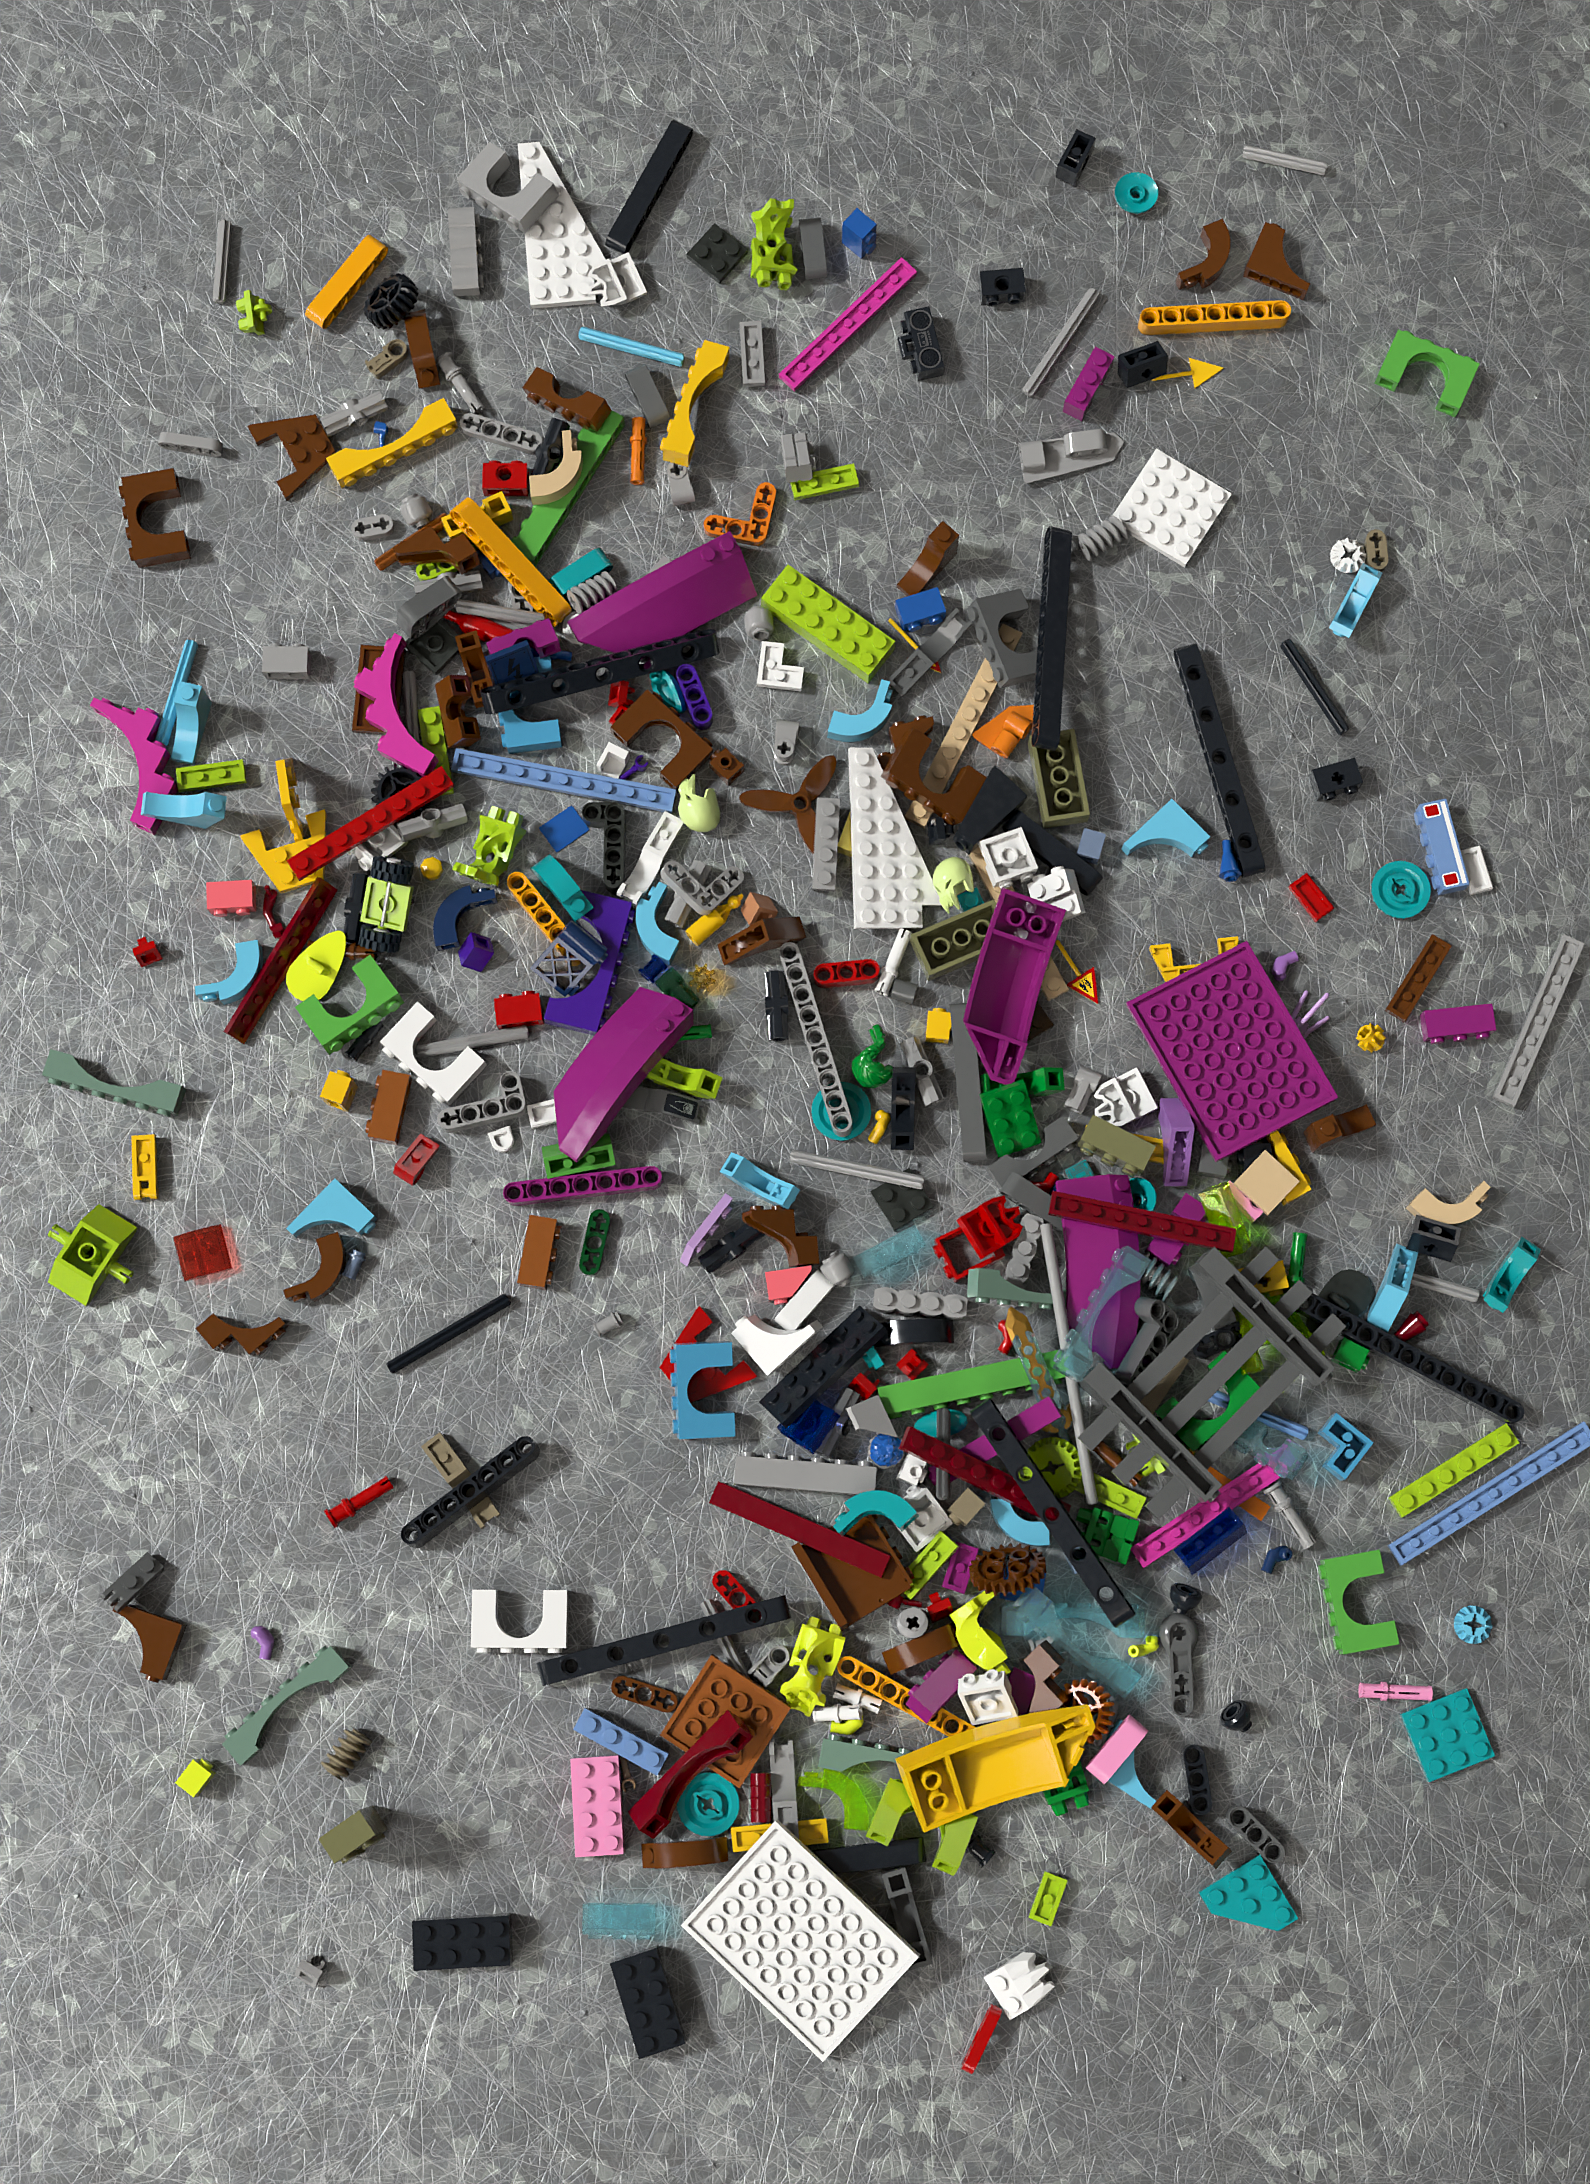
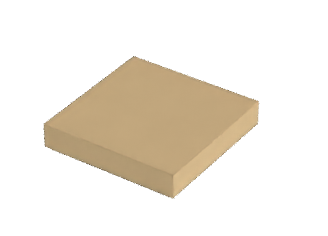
M1264 1150L1233 1185L1268 1216L1300 1181Z

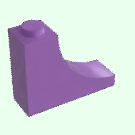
M1160 1098L1158 1119L1161 1126L1164 1151L1163 1184L1164 1186H1187L1195 1127L1189 1112L1182 1105L1179 1098Z

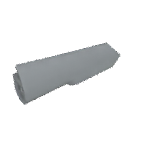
M1103 429L1068 433L1063 436L1064 438L1019 443V456L1024 483L1030 484L1113 462L1124 441L1114 432L1105 433Z

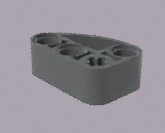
M444 576L406 601L398 609L396 623L410 640H415L440 621L453 608L463 593L449 576Z

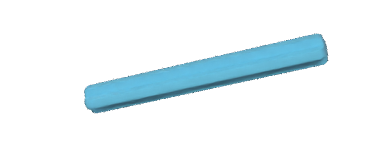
M581 327L579 331L580 340L679 367L684 362V354L587 327Z
M193 640L185 641L155 738L156 741L166 746L168 745L177 716L174 700L179 682L187 683L198 644Z

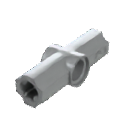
M377 391L360 400L351 399L346 401L339 410L320 418V421L328 437L349 427L356 429L363 426L369 418L388 410V407L380 391Z
M480 570L466 572L463 575L446 572L438 575L435 579L414 583L416 595L444 576H449L463 594L483 590Z
M462 804L442 810L427 808L422 811L421 816L398 823L397 830L402 842L422 836L437 838L443 834L445 829L467 823L468 819Z
M694 860L688 872L704 886L712 868L706 863ZM683 884L685 891L689 893L694 892L690 884ZM676 892L674 894V901L665 917V922L673 927L683 929L692 907Z
M911 1037L901 1042L900 1046L908 1066L916 1067V1069L922 1066L928 1070L926 1076H919L916 1073L915 1080L925 1107L943 1101L944 1097L919 1037Z

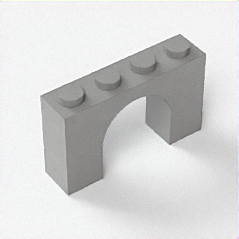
M489 142L456 179L460 187L459 191L467 199L470 197L474 199L482 209H489L497 219L500 220L502 218L507 221L508 225L514 230L519 229L526 233L559 196L555 185L537 173L519 193L513 196L500 197L493 194L492 189L495 182L509 168L511 163L504 150Z

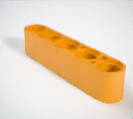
M367 235L306 309L305 316L322 329H326L384 260L388 253V247L372 235Z
M511 873L507 879V885L511 894L549 942L552 943L554 935L557 932H561L565 925L523 873ZM517 880L524 882L523 886L519 889L512 887L513 883ZM531 897L538 899L537 903L533 906L526 904V901ZM543 915H550L552 917L548 923L540 922V918ZM558 943L554 948L560 956H566V949ZM571 960L572 966L582 963L580 960Z

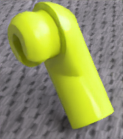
M1147 1636L1145 1638L1146 1644L1130 1646L1128 1649L1129 1655L1131 1657H1142L1157 1651L1159 1648L1158 1637Z
M863 1716L862 1720H846L841 1723L831 1721L830 1732L852 1735L862 1727L864 1723Z

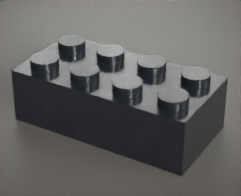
M511 1913L416 1918L412 1921L413 1971L511 1966L513 1963Z
M656 1945L612 1960L610 1966L638 2058L642 2059L686 2044V2037L658 1946Z

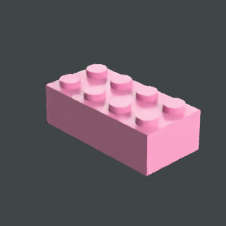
M620 1755L571 1758L575 1857L624 1854L625 1841Z

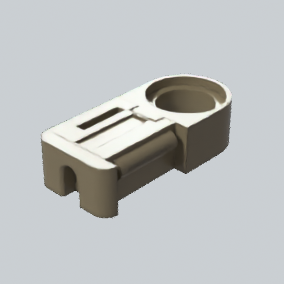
M395 339L382 347L383 351L369 362L365 360L367 369L376 379H380L407 358L408 350L402 340ZM395 346H400L403 348V353L398 356L391 353L392 349Z

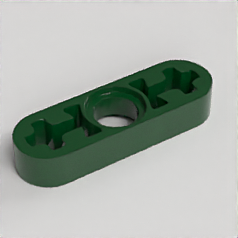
M601 1209L593 1211L589 1217L581 1252L579 1268L586 1276L596 1275L601 1268L611 1222L609 1214ZM599 1215H603V1219L606 1220V1223H601L600 1231H604V1235L598 1232H590L591 1228L596 1230L597 1223L593 1220L598 1218ZM596 1236L601 1239L602 1243L598 1249H591L588 1246V1241L591 1237ZM586 1251L592 1254L599 1253V1257H593V1264L596 1265V1268H591L590 1271H587V1268L583 1266L590 1259L589 1254L585 1255Z

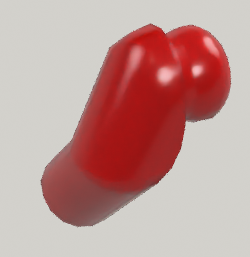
M1004 1319L998 1324V1329L1002 1332L1004 1340L997 1350L1007 1356L1015 1344L1017 1336L1011 1341L1005 1327L1006 1320Z

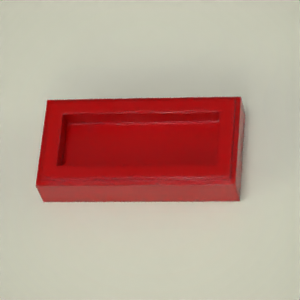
M1305 873L1288 886L1289 890L1315 923L1334 910V906L1308 873Z

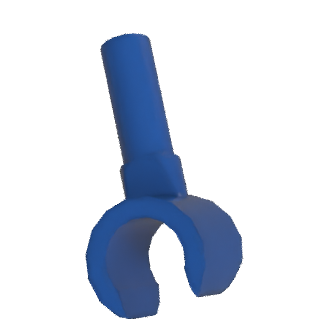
M376 421L374 433L380 434L379 447L385 446L388 427L385 423Z

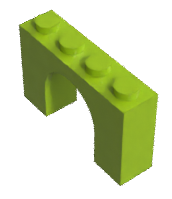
M892 1778L888 1780L865 1836L885 1846H888L899 1819L907 1813L915 1812L902 1780ZM970 1813L939 1826L941 1843L932 1867L952 1876L955 1875L977 1822V1816Z

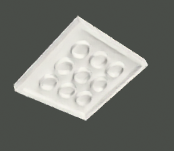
M1156 448L1112 516L1117 517L1122 522L1128 534L1185 568L1232 493Z

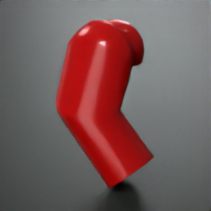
M1050 1172L1043 1182H1030L1049 1194L1055 1182L1059 1180V1177Z

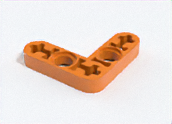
M768 482L761 483L757 487L749 521L710 515L704 520L705 533L710 537L717 538L725 534L722 533L724 523L726 524V533L729 532L730 527L737 525L742 531L739 535H733L736 542L752 546L763 545L767 539L776 500L775 487ZM765 490H769L771 495L767 496L766 504L762 503L763 493ZM764 509L768 515L764 519H759L755 515L756 511ZM713 522H717L718 527H715V530H711L709 526ZM757 525H761L760 535L762 536L754 539L753 534L756 533Z

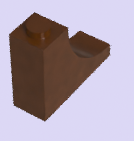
M1265 222L1246 265L1243 277L1304 301L1310 283L1298 277L1286 262L1283 253L1285 229H1282L1275 223Z
M942 521L928 536L922 552L909 571L899 581L897 588L906 596L922 592L956 556L960 535Z
M800 916L767 918L759 920L717 945L725 966L764 951L780 948L786 942L796 944L807 937Z
M1366 1104L1354 1110L1335 1116L1332 1114L1315 1121L1304 1130L1303 1134L1312 1153L1375 1127L1376 1123Z
M127 1605L118 1614L126 1618L133 1625L141 1640L143 1660L140 1673L146 1674L145 1679L159 1683V1680H167L187 1625Z

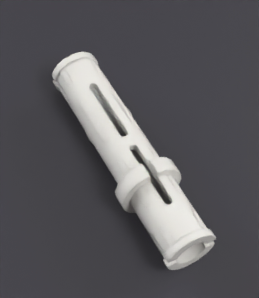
M902 928L898 930L887 962L881 968L882 974L874 990L876 993L881 995L883 992V996L889 995L894 978L898 977L899 973L897 971L910 941V935L912 934L910 931L906 930L904 932Z

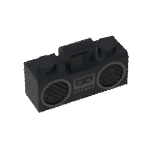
M930 307L904 312L903 320L900 321L902 334L906 333V335L897 338L902 360L913 359L910 361L911 372L916 374L918 381L943 376L944 363ZM908 342H911L913 351H909Z

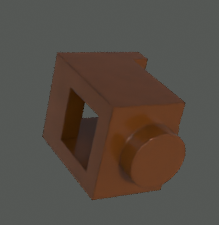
M724 748L722 751L717 749L710 756V768L727 786L744 772V764L739 762L727 748ZM724 760L729 762L727 766H723L721 763Z

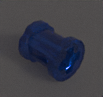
M653 954L651 960L643 969L639 968L638 972L650 984H654V979L662 970H666L668 966L658 956Z

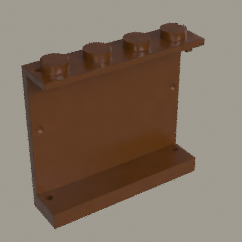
M876 1514L862 1518L844 1536L891 1556L882 1578L809 1546L801 1545L800 1542L791 1546L841 1631L914 1587L912 1580L915 1577L908 1566L905 1568L902 1566L899 1560L903 1557L896 1546L891 1548L887 1541L890 1539L888 1532L884 1526L879 1528L875 1522L878 1518ZM833 1526L828 1528L834 1532H837Z

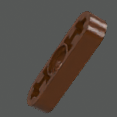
M626 1676L616 1677L612 1681V1693L619 1698L665 1713L673 1711L678 1705V1698L671 1691ZM622 1680H625V1685L633 1688V1683L638 1684L634 1690V1698L629 1697L631 1694L629 1691H623L622 1694L618 1693L619 1689L615 1687L616 1683H621ZM647 1687L650 1689L651 1698L648 1701H641L638 1698L640 1688ZM655 1690L660 1691L659 1697L666 1698L667 1695H670L671 1701H674L673 1706L669 1705L665 1709L663 1708L664 1703L656 1701V1706L652 1705L651 1703L655 1699Z

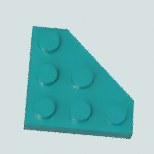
M1259 1854L1198 1891L1208 1910L1214 1915L1275 1931H1280L1298 1919Z

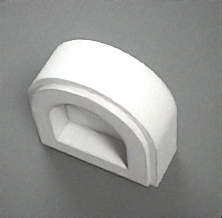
M510 1126L488 1133L491 1144L496 1151L505 1153L513 1148L515 1139Z

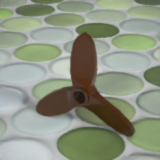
M834 755L825 756L814 765L803 780L799 791L795 794L764 789L749 790L743 792L739 796V800L742 804L752 809L774 813H791L794 815L799 834L813 855L816 813L811 808V803L823 792L830 782L836 768V757ZM794 801H803V803L805 804V808H796L794 805Z

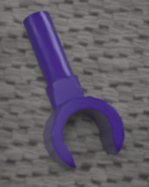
M643 755L637 756L634 765L619 778L625 780L637 771H645L648 762L644 765L638 764L643 759Z

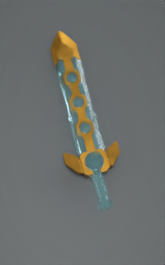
M1010 1307L1005 1327L1028 1376L1037 1403L1051 1395L1063 1415L1042 1428V1430L1046 1432L1051 1431L1052 1433L1058 1432L1061 1439L1073 1445L1066 1429L1070 1427L1071 1421L1073 1422L1070 1402L1066 1409H1064L1065 1406L1053 1377L1046 1366L1027 1316Z

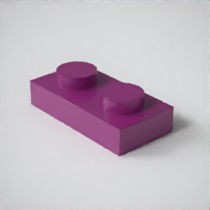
M956 1541L959 1548L950 1558L942 1587L965 1594L970 1578L969 1566L972 1565L971 1561L976 1559L979 1549Z

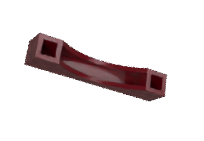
M727 1710L649 1791L637 1801L628 1813L639 1831L654 1839L671 1822L679 1798L694 1777L716 1760L738 1754L754 1736L741 1718Z

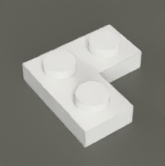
M762 641L757 678L758 687L801 691L804 667L782 665L784 643Z

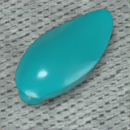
M665 670L650 673L649 678L652 689L663 699L662 703L668 708L673 707L678 713L685 712V700L675 678Z
M948 1409L951 1412V1436L962 1431L966 1427L968 1420L964 1413ZM937 1411L931 1412L917 1420L914 1428L932 1437H936Z

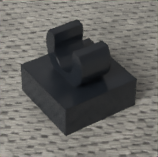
M935 817L927 823L929 845H939L946 838H949L950 834H954L953 825H944L942 817Z

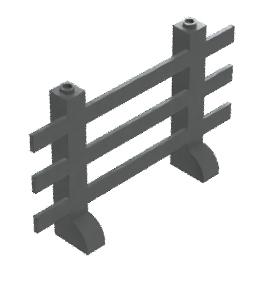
M1215 1247L1204 1252L1189 1269L1202 1281L1214 1286L1220 1293L1127 1388L1101 1362L1093 1365L1078 1380V1385L1094 1399L1101 1401L1107 1407L1078 1436V1439L1090 1451L1120 1422L1140 1441L1111 1471L1124 1485L1153 1456L1174 1475L1145 1505L1158 1520L1187 1490L1201 1503L1207 1500L1212 1502L1220 1494L1218 1489L1222 1484L1208 1471V1468L1300 1374L1313 1386L1325 1385L1333 1377L1331 1372L1335 1367L1321 1352L1346 1326L1332 1313L1306 1339L1287 1319L1307 1300L1312 1292L1298 1280L1273 1306L1254 1287L1279 1261L1267 1247H1264L1241 1272ZM1234 1306L1253 1327L1159 1422L1140 1401ZM1268 1340L1287 1360L1193 1456L1174 1435Z

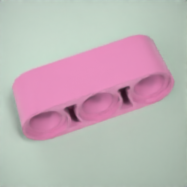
M1128 1715L1085 1768L1105 1784L1145 1737L1148 1730L1133 1716Z

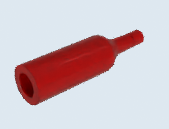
M449 611L444 616V618L455 622L463 633L477 631L479 640L489 642L495 637H502L514 631L482 616L458 614L453 611Z

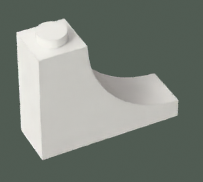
M754 1314L749 1318L743 1316L735 1323L737 1328L731 1334L768 1376L785 1363L823 1326L816 1320L802 1329L781 1330L764 1323Z

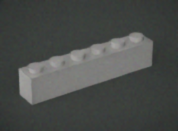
M741 1452V1456L736 1455L734 1485L857 1495L862 1492L875 1490L877 1467H872V1462L858 1461L857 1466L849 1465L848 1460L835 1459V1464L825 1463L824 1458H811V1462L802 1461L801 1456H788V1460L778 1459L779 1455L765 1454L764 1458L755 1457L753 1452Z

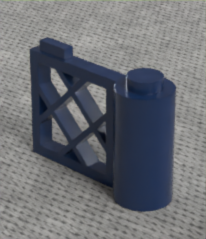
M571 919L531 965L530 969L564 997L567 994L572 996L581 986L578 982L596 963L601 965L607 958L608 954L606 951L608 948L576 921ZM558 943L566 949V956H555L554 947ZM571 960H580L586 966L583 970L572 971ZM542 961H551L553 972H544L538 965ZM555 961H567L568 971H557ZM557 976H569L570 984L566 989L558 983Z

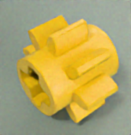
M1369 1023V1025L1362 1026L1356 1037L1359 1041L1358 1046L1362 1050H1368L1371 1053L1381 1049L1386 1039L1383 1035L1384 1030L1378 1024L1374 1026Z

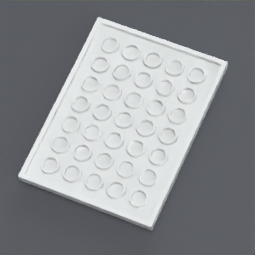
M778 1819L681 1925L822 2062L920 1956L910 1944Z

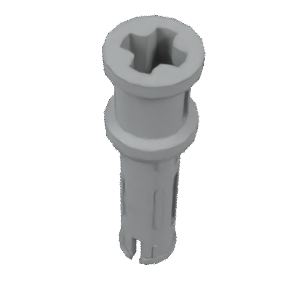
M452 352L442 354L436 360L437 367H441L446 375V380L454 384L472 413H481L480 408L484 410L485 406L463 376V368L456 364Z
M1278 1480L1266 1487L1263 1493L1268 1494L1275 1505V1511L1282 1514L1300 1541L1303 1549H1307L1317 1541L1293 1506V1498L1287 1495L1281 1486L1282 1481Z

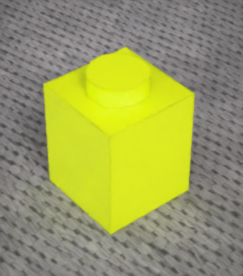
M203 1758L201 1760L193 1759L175 1783L194 1798L200 1795L216 1773L211 1770L213 1765Z

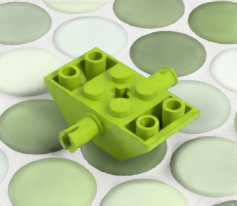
M98 1204L79 1222L72 1234L58 1224L53 1225L52 1229L57 1231L59 1235L51 1230L49 1231L48 1237L53 1238L64 1246L54 1261L48 1283L83 1305H89L109 1274L124 1284H127L130 1279L125 1277L123 1273L131 1278L133 1277L134 1271L129 1270L117 1261L138 1228L102 1205ZM89 1250L94 1251L92 1257L87 1254Z

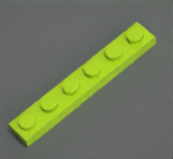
M1507 1423L1391 1495L1388 1499L1402 1518L1519 1444V1441Z

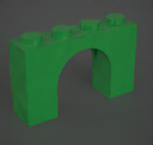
M1226 1351L1222 1352L1207 1366L1208 1372L1227 1354ZM1241 1367L1222 1386L1230 1397L1229 1405L1225 1412L1212 1420H1199L1192 1416L1174 1435L1193 1456L1260 1388ZM1173 1396L1155 1411L1156 1418L1159 1421L1178 1404Z

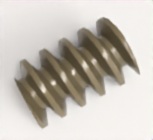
M352 1727V1731L344 1729L343 1732L347 1738H338L341 1744L340 1747L332 1746L335 1755L326 1754L330 1762L321 1761L323 1768L341 1781L343 1780L340 1776L348 1777L349 1775L346 1768L353 1769L355 1767L352 1760L359 1761L361 1759L357 1752H366L363 1744L371 1745L372 1743L366 1735Z

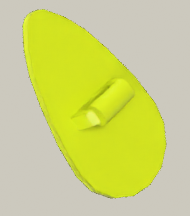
M343 931L331 932L319 938L291 964L286 975V984L295 998L304 1001L314 994L319 1000L328 993L345 956L346 935Z

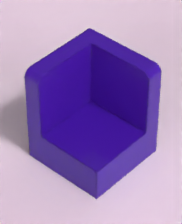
M470 932L458 950L461 966L481 972L494 954L491 938Z

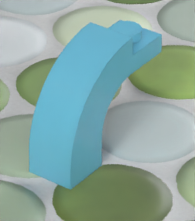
M881 679L874 704L866 712L859 715H848L834 711L828 728L827 738L841 742H856L867 739L880 731L892 712V705L888 704L893 690H890V681Z
M658 882L657 886H652L647 896L650 899L649 901L640 898L636 909V925L640 940L646 950L653 957L670 966L680 947V942L663 933L656 924V914L668 892L667 885Z
M253 940L235 943L237 964L234 972L221 982L195 986L196 996L200 1000L203 999L204 1002L215 1001L219 997L224 1005L244 997L263 967V952L260 942Z
M732 1152L720 1170V1173L734 1183L774 1206L780 1205L783 1208L789 1209L800 1191L795 1185L773 1177L755 1166L745 1157Z
M1000 1498L989 1500L991 1513L996 1524L1009 1538L1024 1545H1050L1049 1530L1043 1522H1030L1020 1518L1013 1511L1011 1504Z

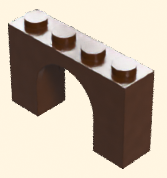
M174 468L121 477L122 485L119 486L121 499L125 500L122 512L124 519H128L129 527H125L128 541L131 540L132 547L129 548L131 561H135L138 568L191 559L188 537L184 530L164 534H151L141 528L142 514L150 504L156 501L181 497L178 475Z
M647 689L610 727V731L616 739L628 748L649 727L665 726L672 729L678 735L681 746L676 756L660 771V779L671 789H675L677 793L682 781L685 778L690 779L713 754V745L706 737L703 736L701 738L698 736L693 725L689 722L684 723L679 718V713L673 707L668 708L665 706L659 694L656 692L651 693Z
M912 728L905 732L880 777L885 779L890 787L903 791L908 799L922 804L923 809L942 817L945 824L954 826L961 823L987 777L970 765H967L959 770L946 793L939 794L930 791L920 778L919 765L932 739L917 729Z

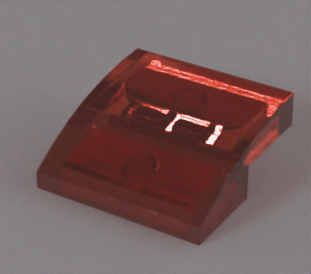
M221 1224L173 1237L184 1282L232 1269Z

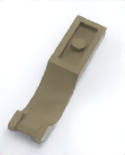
M440 1432L421 1446L452 1489L471 1475L470 1471ZM475 1487L467 1490L466 1497L474 1495ZM489 1496L469 1510L481 1529L485 1528V1523L494 1516L498 1518L501 1515Z

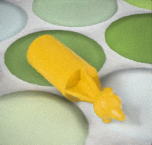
M743 894L730 896L727 904L718 906L708 915H703L686 929L685 933L696 946H699L724 925L731 909H736L740 906Z

